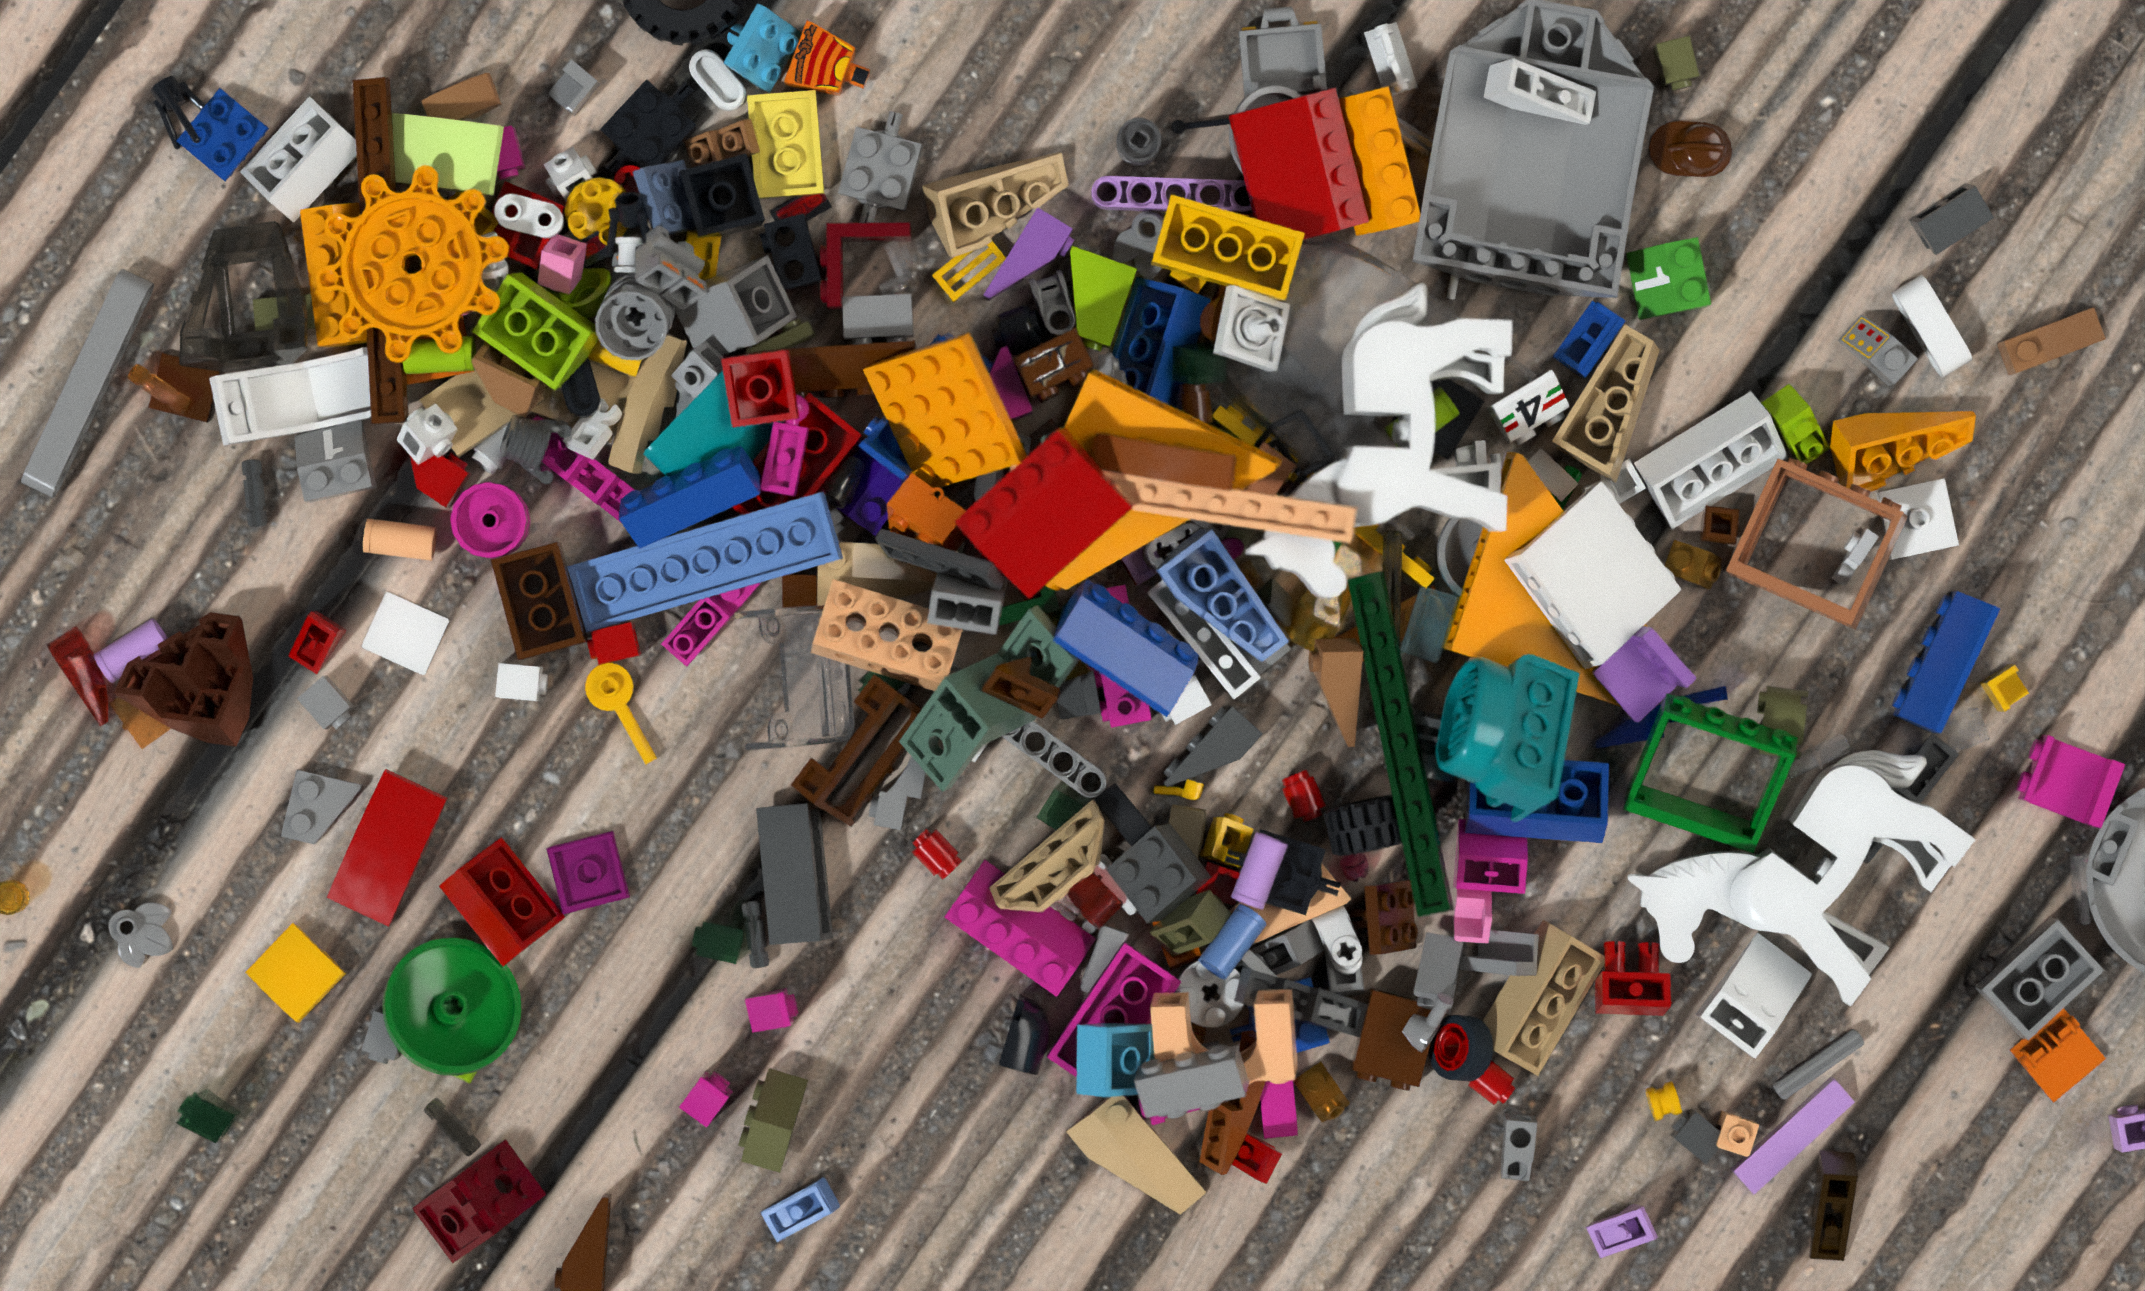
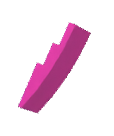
M536 415L533 420H544V419H542L540 416ZM551 432L549 444L542 462L621 522L619 520L620 499L635 489L595 458L592 460L568 449L563 442L564 438L560 437L558 433Z

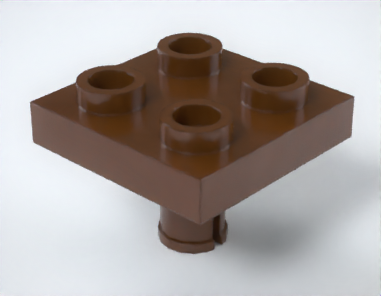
M1398 880L1364 886L1366 908H1353L1350 912V918L1362 917L1359 921H1351L1355 930L1368 928L1370 955H1382L1417 948L1418 929L1414 920L1413 906L1415 902L1410 880Z

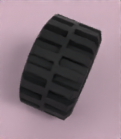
M1392 794L1335 806L1324 813L1332 854L1346 856L1402 844Z

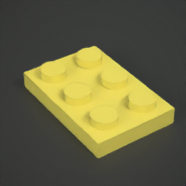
M816 90L747 95L749 119L752 121L760 149L759 153L752 155L754 182L759 199L825 194Z

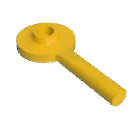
M606 663L595 667L589 673L585 683V691L589 701L601 710L615 711L645 765L653 762L657 757L627 705L634 691V683L630 673L624 667L614 663Z

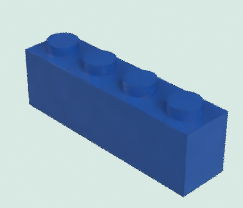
M741 445L732 449H723L706 461L692 463L682 472L671 477H662L649 487L640 491L633 490L626 494L624 498L620 499L619 520L639 549L760 495L761 474Z

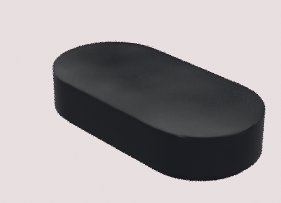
M587 358L561 386L568 410L578 418H588L598 411L601 402L590 361Z

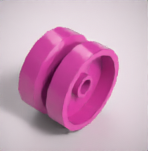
M491 482L473 485L462 492L453 505L450 519L453 535L460 546L475 556L490 559L507 556L518 550L528 537L531 525L529 507L521 495L508 486ZM487 514L494 515L496 518V523L492 527L485 526L488 522L485 518Z

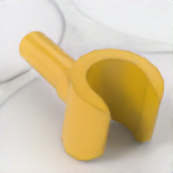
M1187 779L1183 789L1171 786H1154V794L1176 795L1189 800H1198L1202 795L1204 784Z

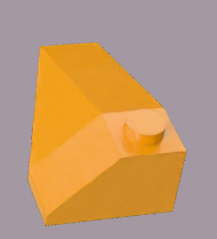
M1973 411L1863 413L1833 421L1830 448L1837 477L1839 478V485L1850 489L1851 484H1855L1870 492L1875 491L1886 485V479L1901 471L1904 475L1915 471L1913 465L1929 457L1937 460L1972 442L1976 420L1975 413Z

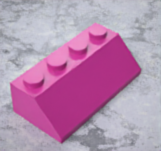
M984 859L944 917L1057 997L1084 959L1096 938L1051 906L1043 912L1000 909L996 905L989 887L1004 876L1005 873Z
M1124 942L1047 1053V1058L1077 1078V1025L1097 1023L1152 1024L1150 1007L1154 993H1175L1182 981L1130 944Z

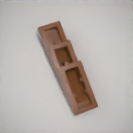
M1101 432L1096 433L1093 460L1103 470L1185 485L1231 491L1233 490L1237 456L1180 443L1168 444L1145 438H1129Z
M1255 1031L1242 1032L1240 1052L1246 1050L1254 1043L1257 1038ZM1255 1081L1248 1085L1245 1097L1223 1101L1219 1107L1208 1110L1200 1163L1220 1175L1228 1173L1246 1137L1266 1081Z

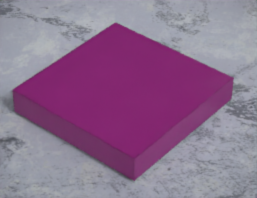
M614 831L546 848L563 914L630 898Z

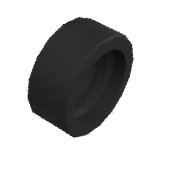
M1116 783L1112 784L1095 798L1097 805L1131 846L1152 829L1151 825Z

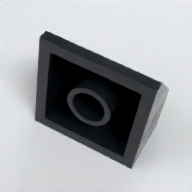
M747 154L679 171L698 238L742 232L761 227L765 221Z

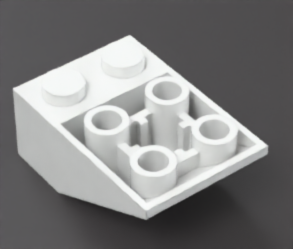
M1757 932L1696 1012V1015L1748 1055L1756 1058L1777 1031L1812 976V973Z

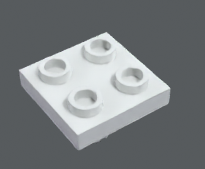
M1236 285L1226 286L1213 353L1269 372L1277 371L1290 304Z

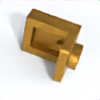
M1674 540L1664 566L1673 573L1674 577L1710 590L1713 583L1720 576L1722 558L1709 551Z
M1321 1061L1293 1080L1322 1123L1340 1116L1345 1107L1350 1104Z

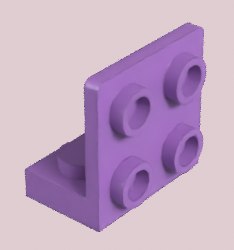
M1645 626L1639 629L1609 659L1596 667L1592 672L1599 683L1635 722H1640L1664 699L1666 693L1669 694L1676 686L1688 688L1697 679L1653 628Z

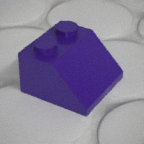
M860 448L825 490L824 494L827 502L877 536L880 529H883L888 522L886 504L908 477L902 480Z

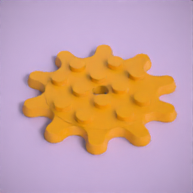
M422 165L414 171L411 186L402 193L391 191L386 181L379 175L372 174L367 176L361 184L362 194L366 200V207L363 213L354 218L347 217L341 213H332L324 222L326 234L340 243L342 255L337 263L321 267L316 274L315 281L321 290L326 292L338 290L346 293L349 297L350 306L347 313L339 321V331L344 337L355 339L369 328H379L386 336V356L396 363H402L409 358L414 340L422 335L432 337L439 349L444 353L453 354L460 350L463 344V338L458 328V321L461 315L466 311L472 310L487 316L496 313L499 309L500 298L496 292L484 285L482 273L487 265L503 261L509 253V246L503 238L499 236L482 237L475 231V218L485 207L484 195L477 189H468L455 200H445L438 192L439 175L433 167L428 165ZM418 255L421 259L422 269L414 274H409L405 269V262L408 257Z

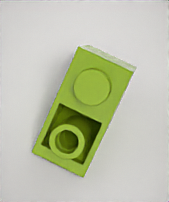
M1790 384L1761 402L1770 414L1780 438L1795 460L1808 464L1830 449L1811 407Z

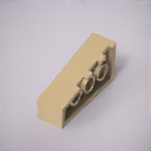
M1624 324L1552 440L1558 450L1614 483L1617 482L1660 351L1653 340Z

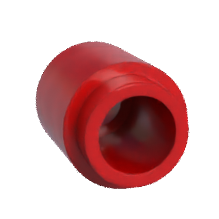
M1307 769L1282 779L1285 787L1282 791L1294 819L1301 817L1303 822H1307L1323 815L1320 808L1326 806L1314 776L1310 777Z
M925 829L912 842L916 848L911 853L933 876L937 874L942 880L962 862L957 856L959 852L937 829L931 833Z
M1492 1060L1481 1077L1474 1081H1468L1469 1087L1493 1105L1498 1100L1504 1104L1516 1089L1511 1085L1515 1078Z

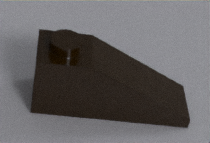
M1824 1150L1819 1152L1815 1177L1810 1259L1844 1261L1858 1180L1855 1155L1852 1152Z

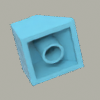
M1097 1023L1077 1025L1076 1094L1100 1097L1138 1095L1134 1082L1138 1066H1141L1146 1061L1155 1059L1152 1024Z

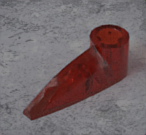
M75 626L48 643L47 647L101 727L108 722V695L102 671L95 661L90 644L79 628Z
M1093 873L1086 878H1082L1067 893L1082 916L1098 930L1123 906L1118 897Z

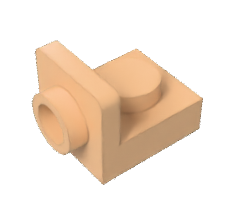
M1721 1111L1717 1124L1722 1127L1716 1146L1748 1157L1751 1153L1759 1124L1752 1120Z

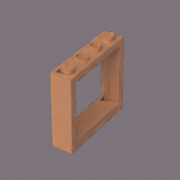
M1789 457L1786 462L1777 458L1726 571L1733 577L1856 630L1908 517L1904 512L1900 511L1902 505L1883 497L1882 501L1879 502L1869 497L1870 491L1858 485L1851 484L1849 489L1837 484L1839 478L1830 473L1820 470L1819 475L1807 471L1808 465L1799 460ZM1787 477L1891 521L1851 610L1747 565Z

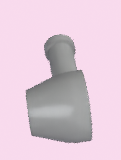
M1444 993L1438 994L1436 1003L1428 1017L1413 1014L1402 1031L1411 1045L1421 1053L1424 1052L1436 1035L1441 1025L1440 1022L1454 1003L1449 995Z

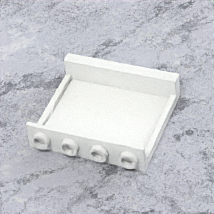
M1602 481L1584 486L1581 489L1584 494L1525 548L1512 552L1504 559L1584 669L1602 665L1681 591L1673 573L1662 564L1655 554L1654 547L1643 538L1635 527L1632 517L1624 512L1615 500L1613 491L1605 486Z

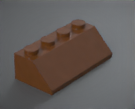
M915 341L788 349L795 393L803 398L809 392H823V398L844 397L845 390H857L858 396L875 395L862 369L872 363L917 349V344Z

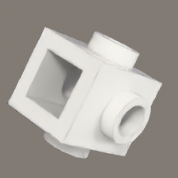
M573 146L557 154L553 159L544 164L550 175L545 180L555 197L562 195L565 201H567L575 186L586 179H592V175L597 172L587 155L580 158Z
M435 403L426 410L419 408L411 413L406 422H404L396 440L419 465L434 455L438 458L447 453L453 446L451 441L457 431V427L454 425L452 418Z

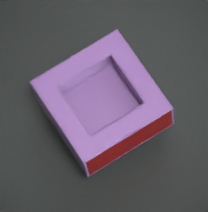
M1144 546L1119 559L1135 586L1158 573L1144 562L1142 556ZM1155 551L1154 556L1156 558L1160 557L1158 552Z

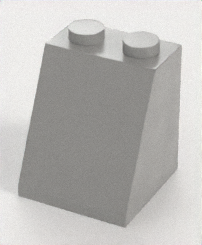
M768 255L705 280L707 283V294L684 310L675 305V311L693 348L695 349L706 340L721 355L755 345L797 317Z

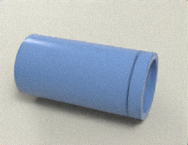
M1239 904L1212 943L1208 945L1199 957V962L1212 974L1226 980L1266 927L1267 923L1255 911L1243 904Z

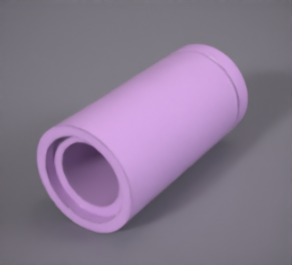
M151 618L95 653L94 658L109 682L114 683L121 678L128 662L138 656L144 659L159 650L157 645L168 638L157 621Z
M1256 832L1231 897L1252 907L1264 909L1288 844L1271 836Z

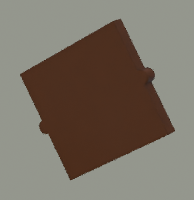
M162 353L157 376L152 378L154 387L148 408L208 423L214 400L209 378L220 375L222 368Z

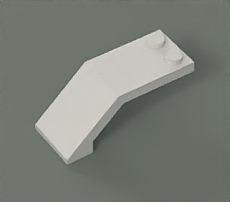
M367 347L299 363L229 373L209 378L223 446L315 431L371 418Z

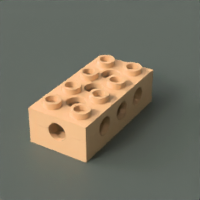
M833 579L813 640L811 653L935 691L942 680L949 675L963 629L928 624V608ZM850 621H857L863 625L864 629L852 631L846 624ZM884 631L892 632L897 639L892 642L884 641L879 634ZM921 641L926 643L930 650L919 652L912 644Z

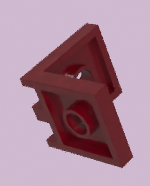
M827 223V245H820V265L822 268H827V280L820 281L822 303H827L830 311H843V242H912L910 223Z
M505 1139L412 1209L453 1264L503 1229L543 1198L546 1193ZM495 1179H499L505 1184L506 1193H502L497 1189Z

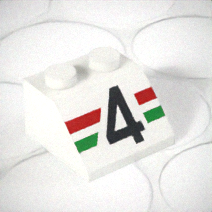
M1550 370L1491 405L1487 410L1507 443L1516 440L1518 445L1536 435L1533 429L1545 422L1547 427H1550L1564 419L1566 416L1563 411L1570 406L1553 370Z

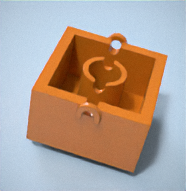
M913 473L909 475L886 504L891 532L955 552L965 541L966 535L954 521L966 510L944 496L942 488L931 487ZM937 491L940 492V496L938 498L934 496L937 493Z

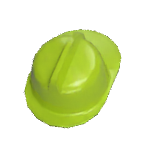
M583 268L582 278L570 295L555 292L544 286L541 287L588 319L597 315L609 289L612 277L605 268Z

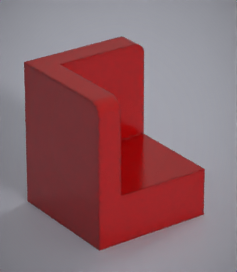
M1206 861L1204 868L1212 878L1196 891V894L1210 890L1223 903L1235 905L1237 900L1233 899L1231 895L1240 872Z

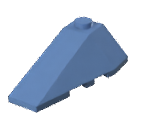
M1212 529L1198 530L1174 548L1156 569L1177 600L1260 662H1263L1289 642Z

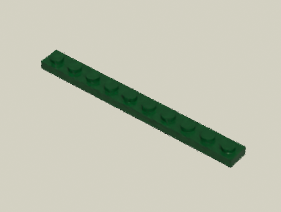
M1378 571L1351 578L1347 581L1363 650V658L1417 917L1423 918L1454 910L1384 572Z

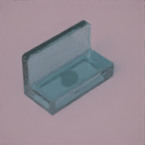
M1421 586L1400 652L1438 663L1459 597L1430 587Z

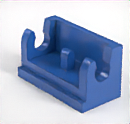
M1591 301L1552 357L1583 379L1587 377L1626 320L1601 303Z

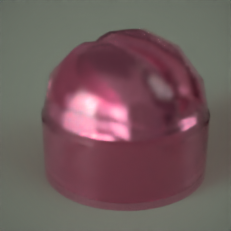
M1364 853L1346 855L1340 860L1342 873L1350 881L1358 882V878L1362 877L1364 879L1369 873V864Z

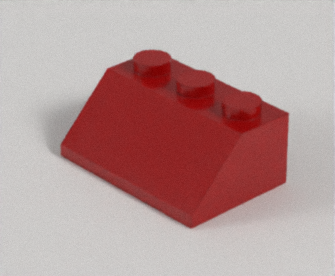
M502 837L460 867L439 885L502 966H505L566 918Z

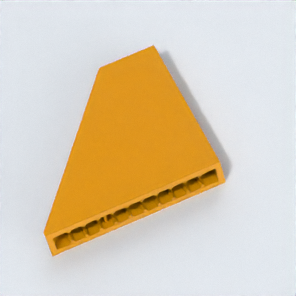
M1098 370L1088 374L1064 427L1092 459L1094 458L1096 433L1101 432L1129 438H1145L1168 444L1180 443L1236 455L1233 488L1240 490L1275 471L1282 463L1281 459ZM1130 510L1045 586L1056 591H1060L1061 588L1067 590L1189 519Z
M1507 452L1501 469L1500 490L1501 494L1507 495L1506 531L1492 532L1482 527L1443 649L1470 658L1481 656L1506 667L1523 655H1536L1580 673L1576 693L1621 707L1593 676L1592 672L1598 666L1587 669L1583 668L1504 561L1512 552L1525 548L1564 512L1525 457L1516 452Z

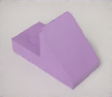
M1636 1204L1628 1206L1616 1215L1592 1222L1586 1227L1600 1258L1658 1238L1644 1206Z

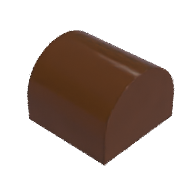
M1706 505L1701 519L1700 541L1735 545L1737 543L1740 509Z

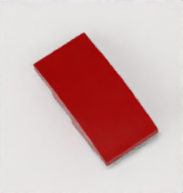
M385 769L350 842L327 898L389 927L393 922L404 893L411 883L420 859L427 849L448 798Z

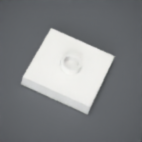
M1945 478L1876 493L1879 502L1885 497L1902 505L1900 511L1904 512L1908 517L1892 550L1890 560L1959 545ZM1881 517L1884 533L1886 534L1891 521Z

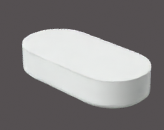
M712 50L698 51L692 56L689 63V70L694 80L720 109L724 111L739 109L746 99V89L741 80L728 66L723 64L724 60Z

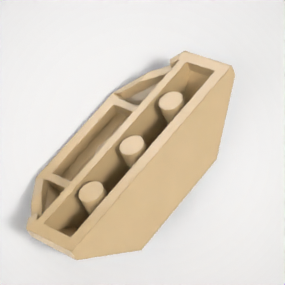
M1091 800L989 887L994 901L1000 909L1043 912L1056 900L1065 897L1070 888L1082 878L1092 874L1095 867L1100 864L1104 818L1094 800Z

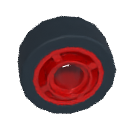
M1464 1015L1446 1016L1440 1022L1441 1025L1430 1043L1429 1058L1431 1065L1439 1076L1447 1080L1474 1081L1485 1073L1493 1056V1039L1490 1030L1482 1020L1476 1017Z

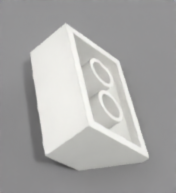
M309 96L243 167L240 173L271 204L294 223L301 216L300 209L309 208L316 198L331 186L341 171L355 160L357 156L356 139Z

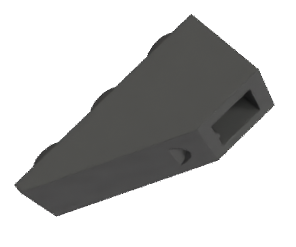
M1230 706L1227 711L1221 707L1208 721L1213 727L1204 736L1198 733L1185 747L1190 751L1181 762L1175 758L1164 770L1163 774L1167 778L1163 781V784L1168 787L1240 760L1263 733L1233 706Z

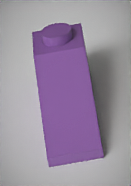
M1037 207L983 297L990 301L1055 261L1058 254L1065 257L1075 239L1070 237L1073 229Z

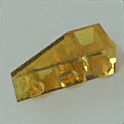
M1344 544L1340 545L1335 553L1333 562L1345 573L1346 587L1343 592L1333 598H1320L1313 595L1309 589L1292 613V624L1289 627H1284L1292 642L1308 651H1314L1315 639H1333L1341 626L1351 602L1347 580L1363 575L1369 561L1367 557Z

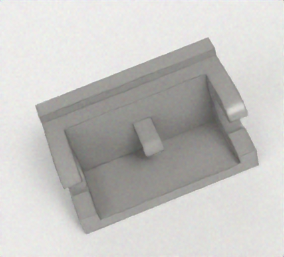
M1426 932L1414 988V995L1419 997L1417 1000L1418 1006L1432 1009L1440 993L1447 994L1452 999L1454 998L1461 956L1463 954V942L1455 941L1454 937ZM1451 1008L1447 1010L1446 1014L1451 1013Z

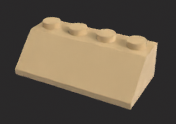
M1545 920L1541 922L1539 928L1534 932V934H1539L1536 976L1510 975L1503 988L1499 991L1486 1017L1482 1020L1490 1030L1493 1039V1051L1537 1076L1605 964L1604 955Z

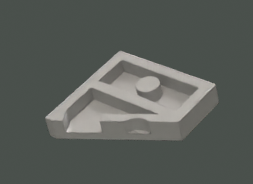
M297 769L281 837L316 844L331 824L342 814L352 799L362 790L363 785Z

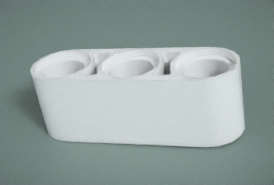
M1923 275L1916 277L1891 293L1896 306L1932 366L1942 378L1972 361V355L1933 288Z

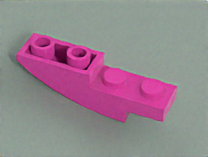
M762 582L699 600L661 645L687 667L751 597Z

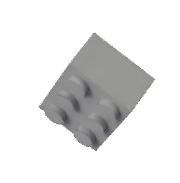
M2049 918L1981 980L1975 988L2021 1038L2029 1040L2093 982L2104 969L2058 919Z

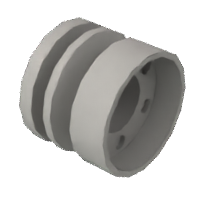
M635 273L618 278L609 287L595 318L597 336L601 344L612 355L624 360H642L652 356L662 347L675 316V305L661 297L660 294L654 293L635 281ZM633 307H637V310H638V311H636V310H633V311H632V308H633Z

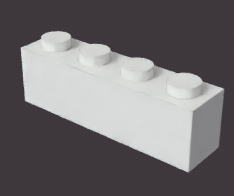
M1163 579L1147 592L1186 642L1199 654V658L1233 699H1236L1261 678L1231 640L1177 600Z

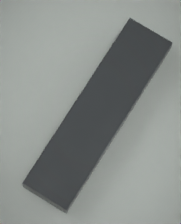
M880 529L875 538L890 558L995 591H1000L1005 582V579L993 563L884 529Z

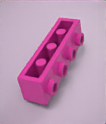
M1126 585L1106 588L1111 596L1122 603L1129 604ZM1093 668L1096 688L1103 687L1105 701L1099 702L1103 722L1110 721V727L1112 728L1152 720L1148 704Z

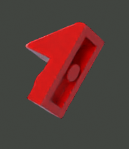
M1247 1132L1232 1165L1254 1179L1267 1184L1282 1153L1277 1151L1275 1146Z

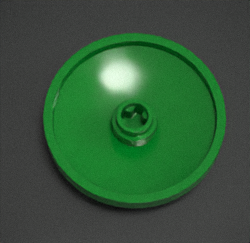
M441 938L414 948L394 968L384 990L383 1018L392 1042L413 1064L440 1075H466L489 1066L509 1047L516 1035L521 1019V996L518 984L507 965L502 966L488 948L467 939Z

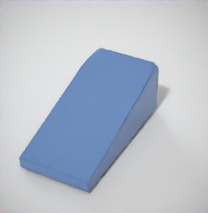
M822 1177L760 1213L776 1242L833 1213L840 1207V1204L826 1179Z

